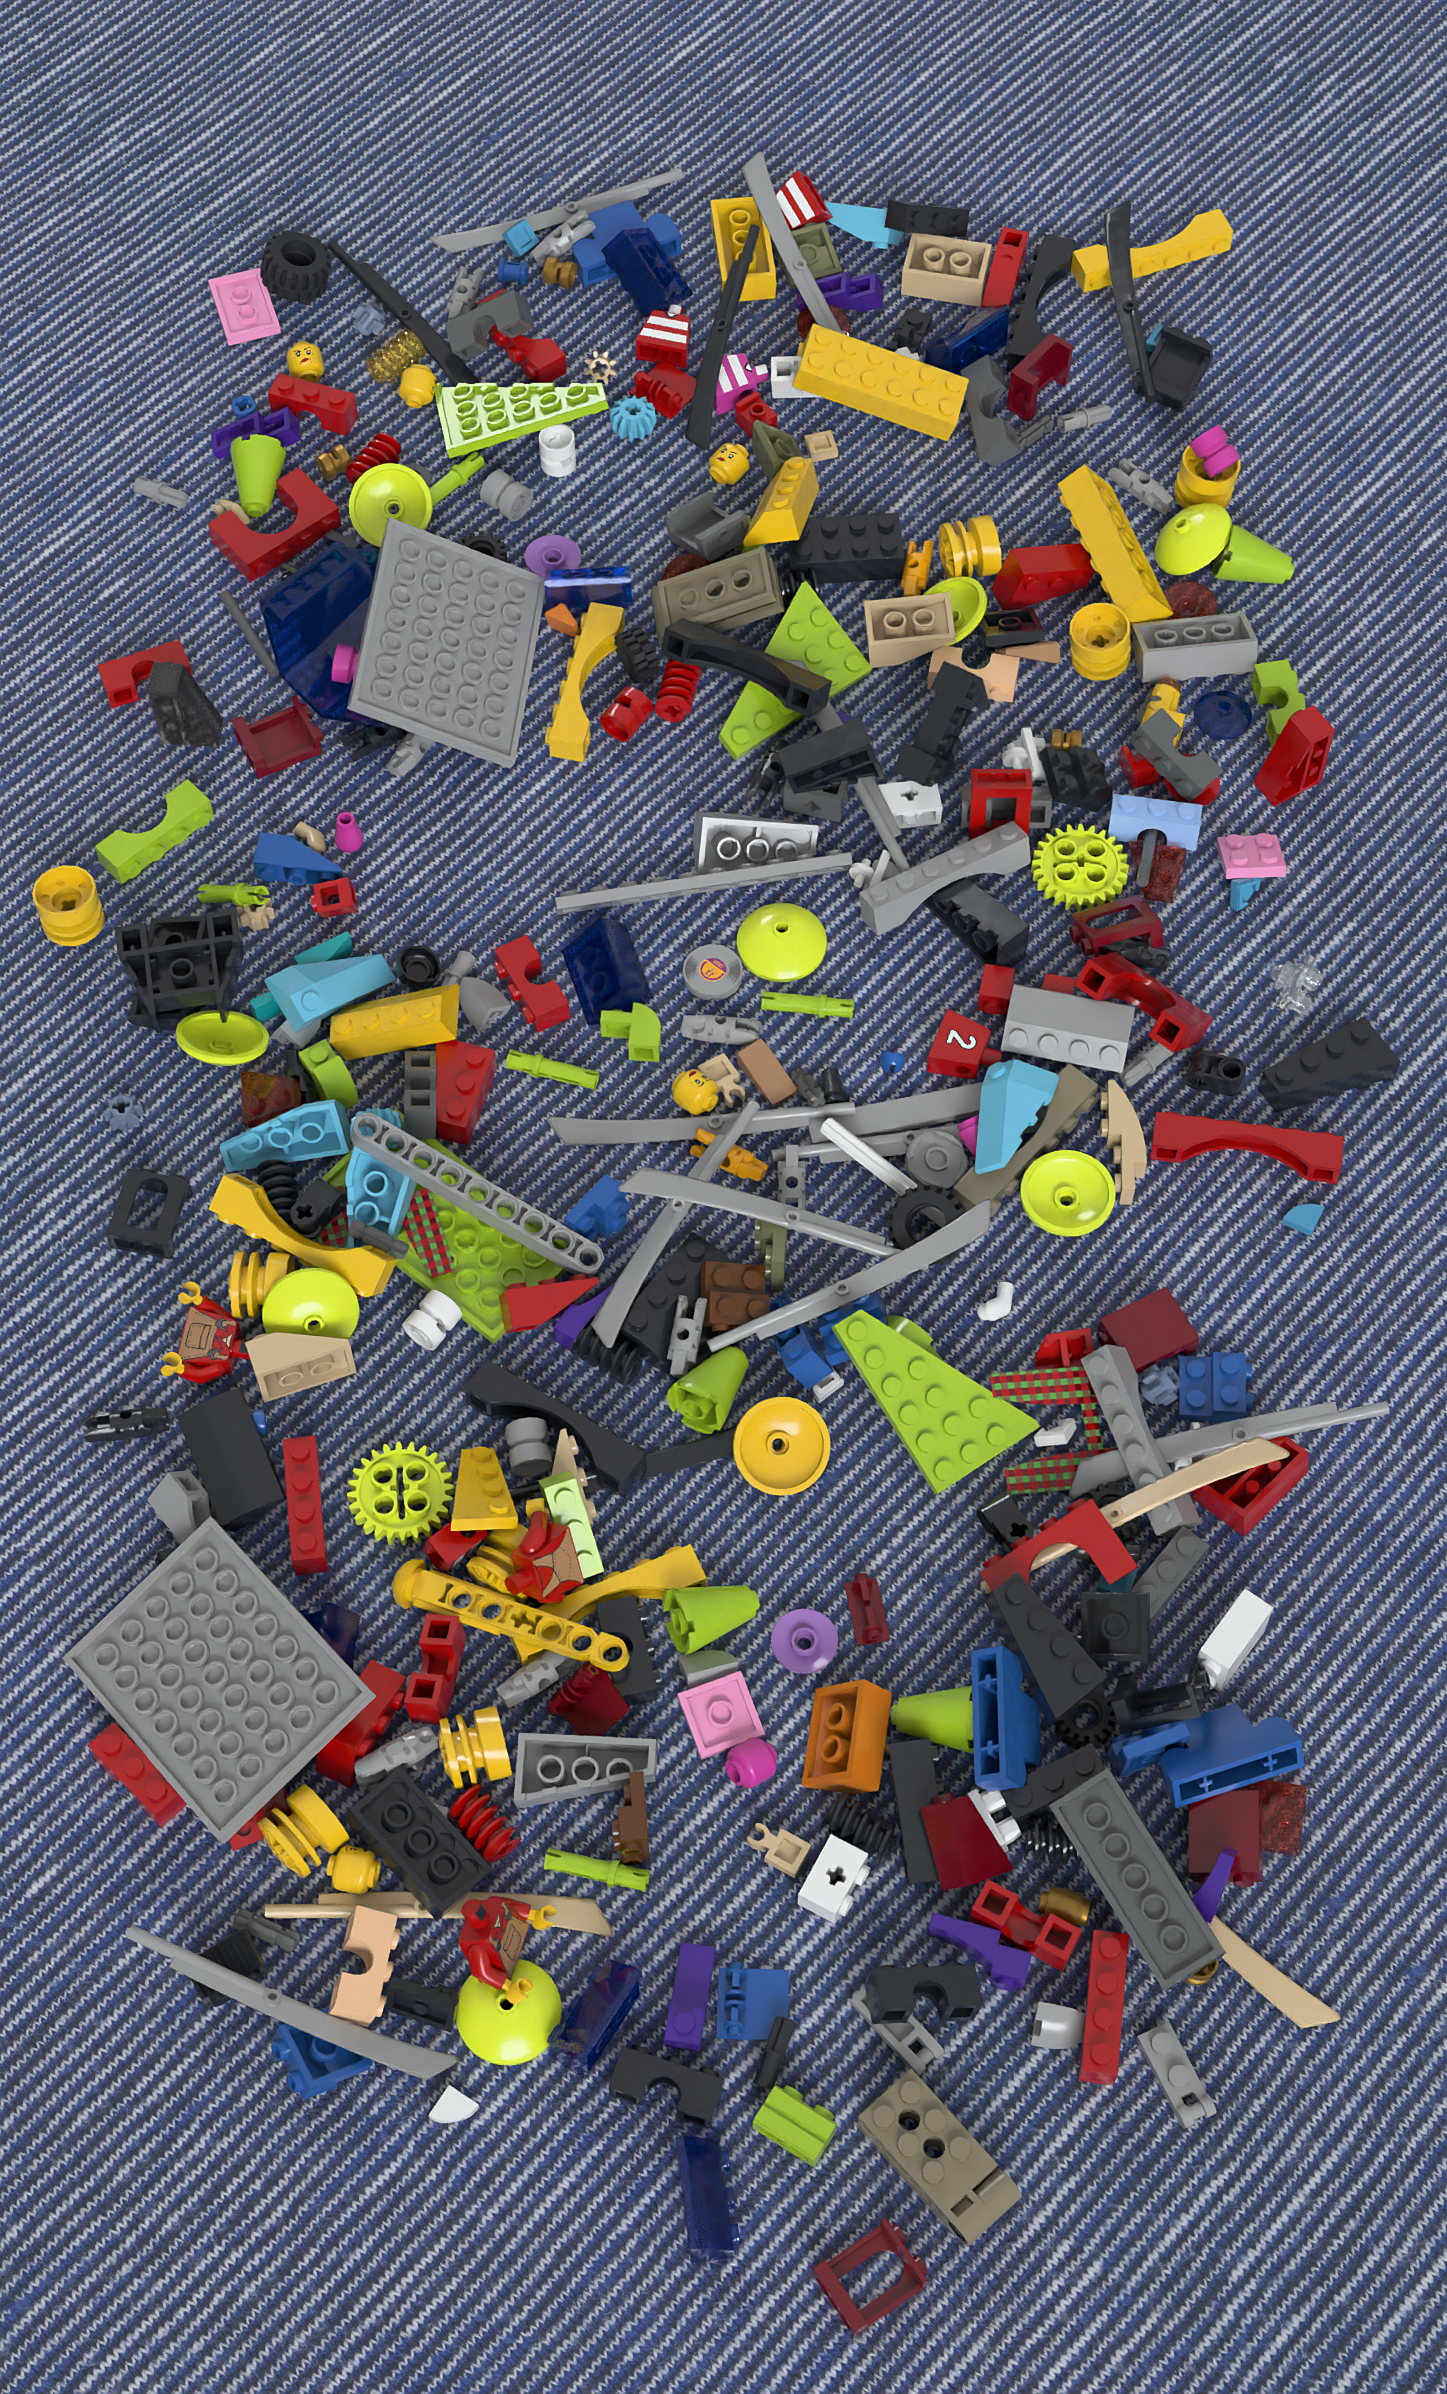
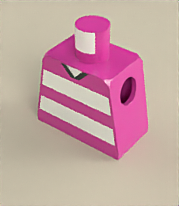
M743 353L724 355L714 399L716 414L719 415L735 409L737 402L757 391V383L768 381L769 374L766 365L751 367L746 355Z

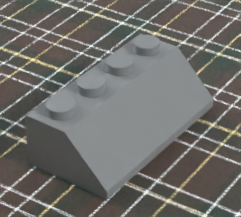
M1244 612L1131 624L1136 668L1142 683L1155 684L1175 679L1184 681L1194 677L1213 678L1223 674L1241 675L1246 672H1252L1254 664H1257L1258 640Z
M1014 984L1001 1050L1123 1073L1135 1006L1104 1000L1097 1001L1093 998Z

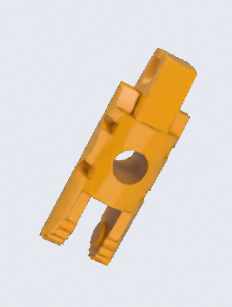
M931 540L924 541L922 553L917 552L915 541H909L901 580V590H904V597L920 596L921 591L926 589L934 542Z
M700 1128L697 1130L695 1137L700 1142H703V1144L709 1146L716 1135ZM734 1144L719 1168L743 1179L748 1177L760 1181L765 1177L769 1165L755 1158V1154ZM694 1145L691 1147L690 1154L700 1158L707 1148L701 1145Z

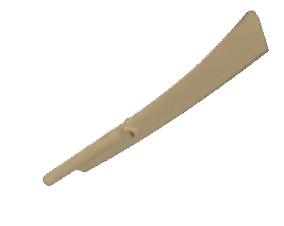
M1256 1435L1158 1479L1156 1484L1150 1483L1099 1510L1112 1529L1143 1513L1207 1484L1256 1466L1289 1456V1452ZM1068 1543L1048 1546L1036 1556L1030 1572L1072 1551L1078 1546ZM985 1580L982 1581L981 1585L986 1594L992 1592Z
M1216 1915L1213 1921L1208 1923L1227 1953L1221 1958L1301 2029L1332 2023L1341 2019L1340 2013L1321 2002L1280 1972L1237 1936Z
M410 1891L367 1892L364 1895L327 1893L319 1894L318 1904H265V1918H349L357 1905L397 1915V1918L433 1917ZM470 1892L442 1917L465 1919L461 1913V1908L466 1901L470 1899L487 1900L491 1896H499L530 1904L533 1910H538L546 1905L553 1906L557 1913L553 1916H544L546 1921L554 1923L553 1927L583 1931L606 1937L613 1935L612 1928L595 1899ZM527 1919L526 1922L532 1924L531 1920Z

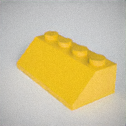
M793 457L784 462L763 493L743 540L744 546L799 540L819 491L812 458Z
M456 983L349 1005L331 1017L329 1043L348 1061L457 1039L460 986Z

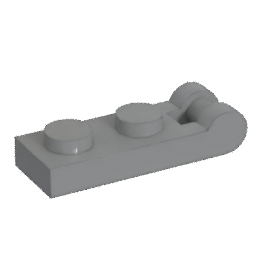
M865 1987L851 1999L850 2004L904 2061L908 2069L912 2068L918 2076L926 2070V2064L932 2059L937 2060L944 2054L941 2045L912 2014L906 2023L872 2024ZM918 2040L923 2048L915 2055L909 2046Z
M1169 2021L1137 2036L1136 2041L1183 2129L1193 2125L1194 2120L1201 2116L1208 2118L1216 2114V2108L1212 2099L1206 2093ZM1192 2094L1196 2103L1187 2107L1182 2099Z

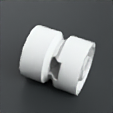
M564 424L542 429L539 434L542 470L553 477H563L570 474L576 466L574 432Z
M431 1290L419 1303L420 1310H414L402 1324L403 1329L411 1339L423 1348L432 1351L446 1337L445 1330L450 1331L463 1316L455 1302L437 1290Z

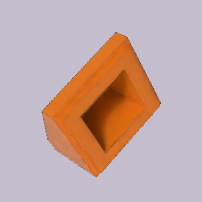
M560 603L545 613L550 627L574 638L576 635H581L577 622L565 604Z

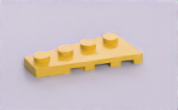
M478 1446L473 1449H462L451 1531L517 1529L518 1515L494 1448Z

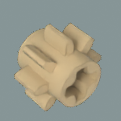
M595 349L593 351L594 359L586 358L584 361L590 365V368L585 371V375L592 374L594 377L593 383H596L598 379H603L604 383L608 384V375L616 376L617 371L612 369V365L617 362V359L611 360L608 357L609 350H606L604 354H599ZM599 360L601 364H607L604 373L600 369H595Z
M270 898L264 905L250 904L246 907L237 906L241 926L245 927L248 925L253 929V932L263 928L268 929L269 919L276 917Z

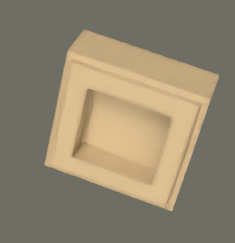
M831 430L804 435V443L813 462L838 457V448Z

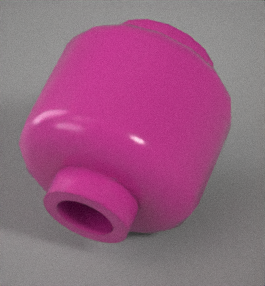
M751 1737L728 1752L727 1762L725 1763L727 1775L737 1786L754 1788L775 1774L777 1753L770 1743H765L759 1738Z

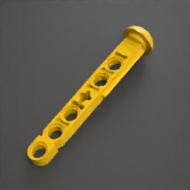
M411 1559L402 1564L394 1576L392 1583L393 1597L396 1603L404 1609H408L413 1605L439 1615L459 1616L461 1623L498 1636L502 1633L581 1662L590 1661L595 1667L611 1672L620 1671L629 1662L630 1656L626 1644L618 1637L601 1632L598 1636L592 1628L516 1602V1598L432 1569L426 1571V1564L422 1559ZM466 1594L471 1596V1601L465 1608L454 1607V1600L459 1595ZM498 1605L501 1607V1611L497 1617L493 1619L483 1617L484 1610L488 1606ZM526 1617L529 1624L536 1626V1630L534 1632L532 1626L522 1624L518 1628L515 1621H522ZM550 1626L561 1628L560 1635L554 1640H547L543 1637L544 1631ZM586 1636L591 1638V1645L586 1650L578 1651L574 1649V1642L579 1637ZM618 1647L622 1650V1655L618 1660L610 1662L604 1659V1654L609 1648Z

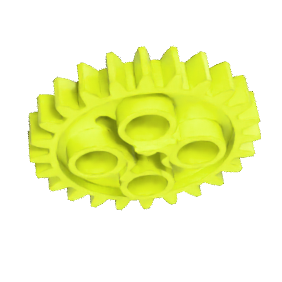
M1068 824L1067 830L1064 833L1059 828H1056L1055 837L1047 833L1045 842L1039 841L1038 848L1033 853L1031 871H1033L1032 880L1038 881L1037 890H1045V899L1052 896L1055 897V906L1065 902V910H1068L1071 905H1076V909L1079 912L1082 909V905H1086L1090 909L1093 908L1095 903L1099 906L1105 904L1106 899L1114 902L1115 894L1121 895L1123 885H1126L1129 865L1126 864L1128 856L1127 854H1122L1123 845L1114 846L1116 837L1113 836L1106 839V830H1102L1099 834L1094 833L1095 826L1093 825L1088 831H1084L1082 824H1079L1078 830H1073L1071 825Z
M400 1441L397 1442L395 1450L392 1451L387 1444H384V1453L381 1455L373 1449L371 1451L373 1460L369 1461L362 1458L361 1463L364 1469L354 1468L353 1473L357 1480H349L348 1482L349 1488L352 1490L347 1493L348 1501L352 1503L349 1505L351 1514H357L354 1517L357 1526L364 1524L363 1529L366 1535L375 1530L374 1536L376 1541L381 1540L386 1535L389 1545H392L397 1537L400 1538L402 1546H405L407 1537L412 1536L416 1543H419V1533L421 1532L430 1538L431 1526L438 1529L442 1528L439 1517H450L449 1510L446 1507H450V1503L453 1500V1497L450 1495L455 1494L454 1485L450 1484L453 1481L451 1472H446V1462L438 1463L439 1458L436 1452L427 1457L426 1446H423L418 1452L415 1451L414 1442L409 1444L407 1450L402 1449ZM400 1467L403 1468V1484L405 1488L403 1492L405 1505L404 1519H399L400 1505L397 1497L399 1496L397 1469ZM422 1473L425 1475L421 1480L412 1481L411 1479H409L413 1474ZM382 1476L392 1477L387 1483L376 1482ZM422 1503L426 1505L421 1511L411 1510V1507L415 1504ZM383 1506L393 1507L389 1513L381 1514L378 1512Z

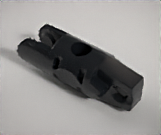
M377 720L341 739V743L346 747L361 739L366 746L356 750L350 756L353 762H356L404 736L402 731L404 729Z
M781 739L774 751L770 749L766 751L745 796L751 799L759 788L767 791L762 798L761 805L766 808L769 807L785 774L777 750L785 748L791 743Z
M1133 937L1098 947L1099 955L1117 952L1134 965L1143 968L1166 970L1171 957V949L1163 946L1152 949L1146 940Z
M297 1049L285 1053L287 1070L284 1071L291 1110L303 1104L318 1102L315 1082L300 1061Z
M137 1408L89 1415L85 1417V1426L89 1428L85 1431V1440L89 1443L141 1438L169 1431L170 1419L167 1408Z

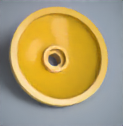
M772 1397L758 1402L742 1416L734 1433L733 1456L739 1472L749 1484L768 1494L791 1495L805 1490L821 1476L829 1460L830 1436L824 1420L814 1408L795 1398ZM780 1438L782 1440V1447L779 1450H774L772 1443L775 1439Z

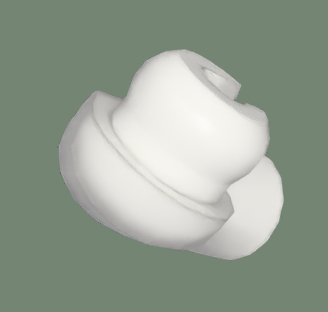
M1000 1282L998 1284L997 1297L978 1306L977 1313L980 1319L995 1321L1008 1315L1012 1304L1013 1284L1009 1282Z

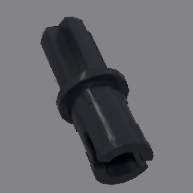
M782 2016L775 2018L765 2048L761 2047L760 2051L763 2052L752 2083L770 2090L773 2089L783 2059L787 2060L788 2056H785L795 2027L794 2021Z

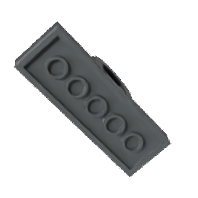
M1109 1768L1049 1805L1164 1991H1169L1227 1954L1191 1898L1190 1892L1174 1864L1155 1836L1149 1831Z

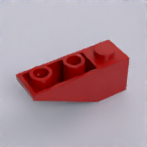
M1003 226L996 246L981 308L1003 313L1008 312L1027 257L1029 232Z
M579 1274L569 1277L567 1282L557 1283V1278H550L538 1281L537 1286L527 1287L525 1282L508 1285V1290L499 1295L505 1334L537 1329L599 1282L598 1277L588 1279L587 1274Z

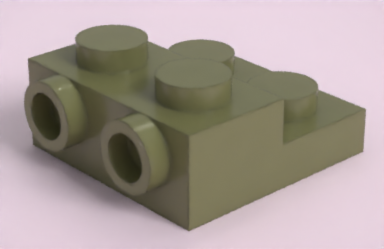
M815 222L807 223L801 229L791 231L815 280L842 273L825 222L819 224ZM772 242L779 267L784 269L790 289L797 288L774 242Z
M755 1218L754 1249L760 1250V1261L766 1264L765 1278H771V1290L784 1291L787 1228Z

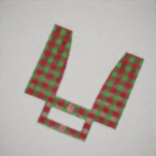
M346 1184L336 1187L347 1193ZM427 1188L416 1190L403 1221L408 1238L423 1266L432 1278L455 1272L432 1193ZM346 1203L342 1212L317 1237L319 1244L337 1248H348V1203ZM356 1293L357 1299H360L361 1295Z
M1084 1367L989 1373L993 1398L1043 1405L1081 1404L1088 1451L1048 1456L1004 1470L1009 1495L1070 1490L1080 1460L1119 1449L1118 1447L1102 1448L1095 1404H1099L1096 1395H1090L1088 1377Z

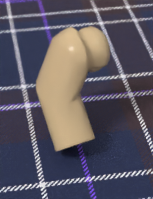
M222 499L213 508L218 517L231 509L247 527L252 523L241 506L235 502Z
M299 822L295 827L294 834L306 840L308 847L321 855L322 851L325 852L324 835L306 823Z

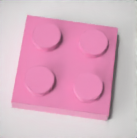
M1260 833L1251 836L1232 834L1227 837H1217L1216 848L1226 879L1286 876V863L1276 834Z
M741 1671L677 1694V1699L701 1760L732 1749L751 1737L762 1738L765 1736Z

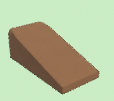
M1057 641L1007 646L995 650V654L1051 664L1061 663L1060 647Z
M762 1039L755 1041L737 1053V1065L772 1107L798 1092L790 1077Z

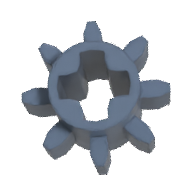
M370 301L367 305L361 302L353 311L352 316L356 318L353 321V325L366 336H369L371 332L378 335L386 324L382 320L385 312L374 302Z
M119 1093L112 1100L107 1099L109 1110L103 1111L105 1121H110L111 1130L114 1131L118 1128L128 1133V1130L133 1127L140 1126L137 1116L143 1115L144 1112L142 1106L137 1105L135 1095L129 1098Z
M1155 1364L1143 1372L1145 1378L1142 1379L1143 1382L1140 1384V1388L1144 1397L1150 1403L1155 1404L1157 1402V1404H1161L1163 1402L1167 1406L1178 1398L1176 1393L1179 1391L1178 1388L1181 1386V1382L1172 1368L1168 1366L1158 1368Z

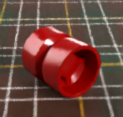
M628 686L623 688L613 701L614 704H611L600 717L603 729L611 737L621 742H629L640 728V725L653 712V705L649 698L640 690Z

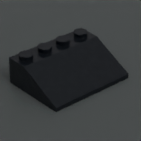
M693 1232L630 1306L618 1332V1335H620L618 1342L620 1344L625 1340L630 1341L629 1350L631 1351L637 1346L640 1347L641 1352L639 1356L676 1381L680 1378H674L671 1375L672 1360H669L667 1356L679 1295L687 1296L688 1308L685 1318L693 1319L696 1302L701 1297V1263L704 1261L733 1263L717 1247ZM702 1327L696 1362H690L688 1373L717 1352L711 1353L707 1340L723 1333L712 1332V1327ZM685 1335L682 1340L687 1339L689 1335Z

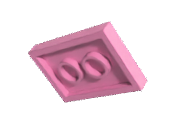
M260 268L208 280L228 346L281 333L267 286L263 285V278L260 277Z

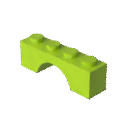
M188 779L165 795L167 813L158 826L143 833H127L118 829L95 846L100 864L121 884L136 877L142 869L153 861H158L164 853L175 845L184 842L187 836L198 828L206 826L214 817L210 800Z

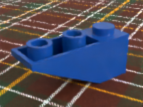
M260 832L253 859L257 879H263L268 882H291L296 885H314L344 878L341 867L291 836Z
M784 1293L770 1303V1312L792 1303L787 1293ZM806 1322L772 1335L786 1369L807 1390L834 1372L825 1357L824 1350Z

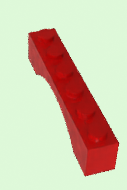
M1172 1111L1156 1112L1149 1159L1182 1163L1193 1156L1209 1151L1224 1149L1247 1150L1279 1160L1296 1171L1305 1180L1337 1184L1342 1167L1344 1136H1337L1330 1132H1306L1299 1128H1276L1268 1124H1246L1237 1120H1215L1202 1115L1195 1117L1185 1116Z

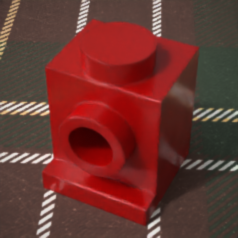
M758 391L735 404V423L752 440L753 423L756 420L777 428V414L760 398Z
M348 877L313 885L314 894L310 896L313 911L318 912L323 919L348 913H359L355 887ZM334 897H339L340 899L339 903L331 904V900Z

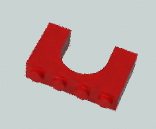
M299 467L276 481L279 500L297 517L295 522L286 530L276 534L254 532L231 509L208 523L211 542L250 582L265 576L278 565L289 561L297 553L311 547L315 542L323 538L325 533L330 530L336 531L337 528L342 526L339 507Z
M1117 952L1088 959L1074 983L1076 987L1097 1001L1117 998L1129 1002L1148 1013L1156 1020L1148 1036L1171 1052L1199 1044L1214 1019Z
M1081 1498L1066 1508L1069 1514L1060 1520H1057L1054 1516L1038 1527L1041 1533L1032 1539L1025 1535L1011 1545L1013 1551L1002 1558L1000 1554H997L982 1565L985 1570L980 1574L992 1592L1016 1572L1031 1587L1030 1570L1034 1559L1048 1546L1059 1543H1068L1083 1549L1091 1557L1110 1586L1137 1569L1138 1566L1093 1499L1091 1498L1086 1502L1084 1498Z

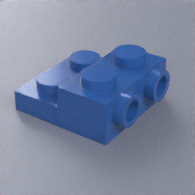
M605 1174L564 1217L565 1226L591 1242L595 1240L597 1233L607 1239L613 1232H619L627 1221L626 1211L630 1208V1204L625 1198L628 1193L618 1190V1187L623 1182L618 1179L613 1180Z
M878 1290L818 1316V1327L824 1338L825 1357L830 1367L850 1360V1357L833 1332L832 1326L860 1309L888 1326L886 1306Z
M1213 1352L1212 1357L1179 1356L1178 1377L1181 1386L1178 1388V1420L1228 1422L1245 1418L1246 1412L1252 1411L1253 1394L1252 1392H1246V1382H1251L1252 1363H1246V1354Z
M1175 1722L1143 1729L1144 1732L1132 1736L1131 1732L1114 1738L1107 1756L1117 1778H1122L1160 1763L1161 1755L1169 1749L1184 1748L1190 1737L1185 1723L1177 1726Z
M329 2007L321 2009L320 2011L328 2014ZM286 2023L278 2027L273 2036L274 2041L271 2043L273 2056L278 2062L284 2061L289 2071L286 2079L290 2090L293 2093L299 2092L303 2101L335 2088L339 2081L367 2071L373 2064L369 2058L339 2047Z

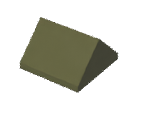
M758 420L753 423L752 450L769 483L785 461L793 457H802L804 459L793 435Z

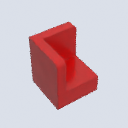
M1127 745L1121 747L1118 763L1131 790L1159 782L1160 774L1142 754L1132 755Z

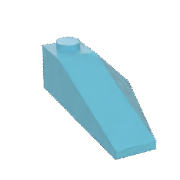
M825 202L833 216L827 220L828 222L864 241L873 242L872 247L888 249V244L898 245L905 233L884 227L886 209Z
M382 954L294 965L266 978L264 982L293 1031L297 1033L386 987L397 979Z
M1016 1059L1004 1063L997 1062L988 1068L981 1087L975 1172L978 1175L1006 1166L1023 1141L1020 1137L1022 1132L1028 1126H1034L1038 1120L1035 1115L1041 1105L1047 1106L1052 1100L1059 1081L1056 1073Z
M335 1099L308 1103L221 1143L219 1148L227 1172L257 1168L261 1162L269 1159H278L289 1163L346 1154L350 1150V1124L344 1106Z
M355 1145L346 1172L348 1230L353 1220L357 1219L366 1223L368 1228L372 1226L393 1236L394 1240H396L417 1182L360 1150ZM414 1161L415 1165L421 1168V1166ZM351 1235L347 1237L348 1248L369 1245L363 1242L362 1238L359 1240Z

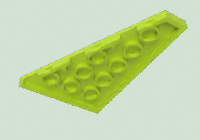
M436 383L434 391L449 458L463 456L475 450L491 447L510 439H517L529 433L541 431L548 427L571 422L574 419L609 409L602 383H571L569 387H554L553 383H514L513 387H498L497 383H458L456 387H441L440 383Z
M807 581L803 582L769 642L765 653L777 658L789 659L790 661H803L810 672L832 680L828 698L830 700L870 674L873 668ZM749 680L721 730L718 739L732 758L737 760L805 715L784 707L780 700L771 692Z
M861 1309L831 1327L934 1494H939L1041 1427L1032 1417L1005 1400L993 1398L991 1391Z

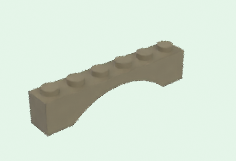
M1069 1063L1058 1074L1059 1081L1054 1096L1047 1105V1114L1041 1127L1032 1139L1013 1154L1005 1167L978 1175L975 1172V1166H972L955 1184L952 1194L964 1205L966 1211L968 1212L984 1199L990 1198L992 1217L1002 1204L1000 1201L1006 1195L1012 1196L1019 1188L1020 1180L1028 1167L1045 1153L1053 1152L1059 1144V1137L1064 1132L1069 1134L1075 1128L1079 1121L1078 1117L1083 1112L1089 1113L1098 1100L1096 1097L1098 1084Z

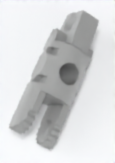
M580 210L547 235L531 252L541 267L545 265L549 256L561 257L573 247L576 241L584 239L595 230L596 226L593 221L588 220L589 215L586 210Z
M460 267L446 307V312H449L448 321L453 320L460 313L471 311L483 277V270L476 269L471 281L466 279L467 267Z
M1126 458L1119 461L1121 471L1117 467L1111 468L1108 471L1107 476L1145 505L1153 507L1163 514H1166L1172 508L1174 498L1166 492L1167 490Z
M409 732L396 748L394 755L386 765L387 769L392 775L404 776L419 763L436 741Z
M685 1015L682 1021V1036L704 1042L746 1046L759 1040L758 1033L761 1031L762 1024L758 1020L717 1015Z
M786 1145L785 1161H778V1202L784 1204L798 1203V1208L806 1210V1161H798V1145ZM792 1181L795 1182L797 1186L795 1188H789L786 1184Z
M679 1295L667 1356L669 1360H672L670 1373L674 1378L681 1379L688 1373L690 1362H696L707 1299L698 1298L693 1319L685 1318L688 1298L687 1296ZM685 1335H689L687 1339L682 1340Z
M548 1650L517 1670L497 1687L496 1691L504 1705L510 1708L540 1693L577 1668L579 1662L573 1658Z
M429 1726L409 1732L354 1763L357 1784L362 1787L371 1786L372 1783L375 1784L390 1776L399 1767L403 1770L423 1759L438 1748V1740Z

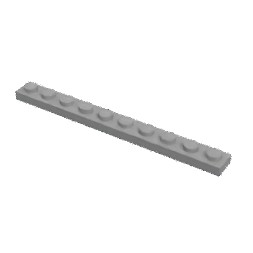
M832 850L826 852L823 857L814 858L813 854L797 856L796 861L784 862V859H773L767 861V865L755 867L754 863H746L737 866V870L726 871L725 868H714L708 870L706 875L696 876V872H687L678 875L679 879L667 880L666 877H655L649 879L647 884L637 885L636 881H629L619 884L620 888L608 889L607 886H596L590 888V892L578 894L577 890H570L560 893V897L555 898L556 913L561 915L850 870L853 864L851 852L843 853V850Z

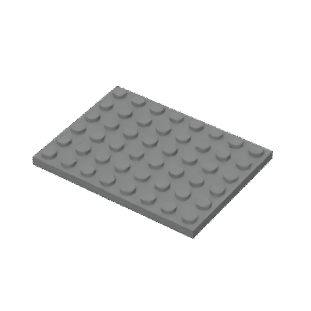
M389 517L385 524L347 709L511 769L515 764L547 579Z
M211 1516L63 1657L64 1661L217 1840L223 1844L376 1697L371 1689Z

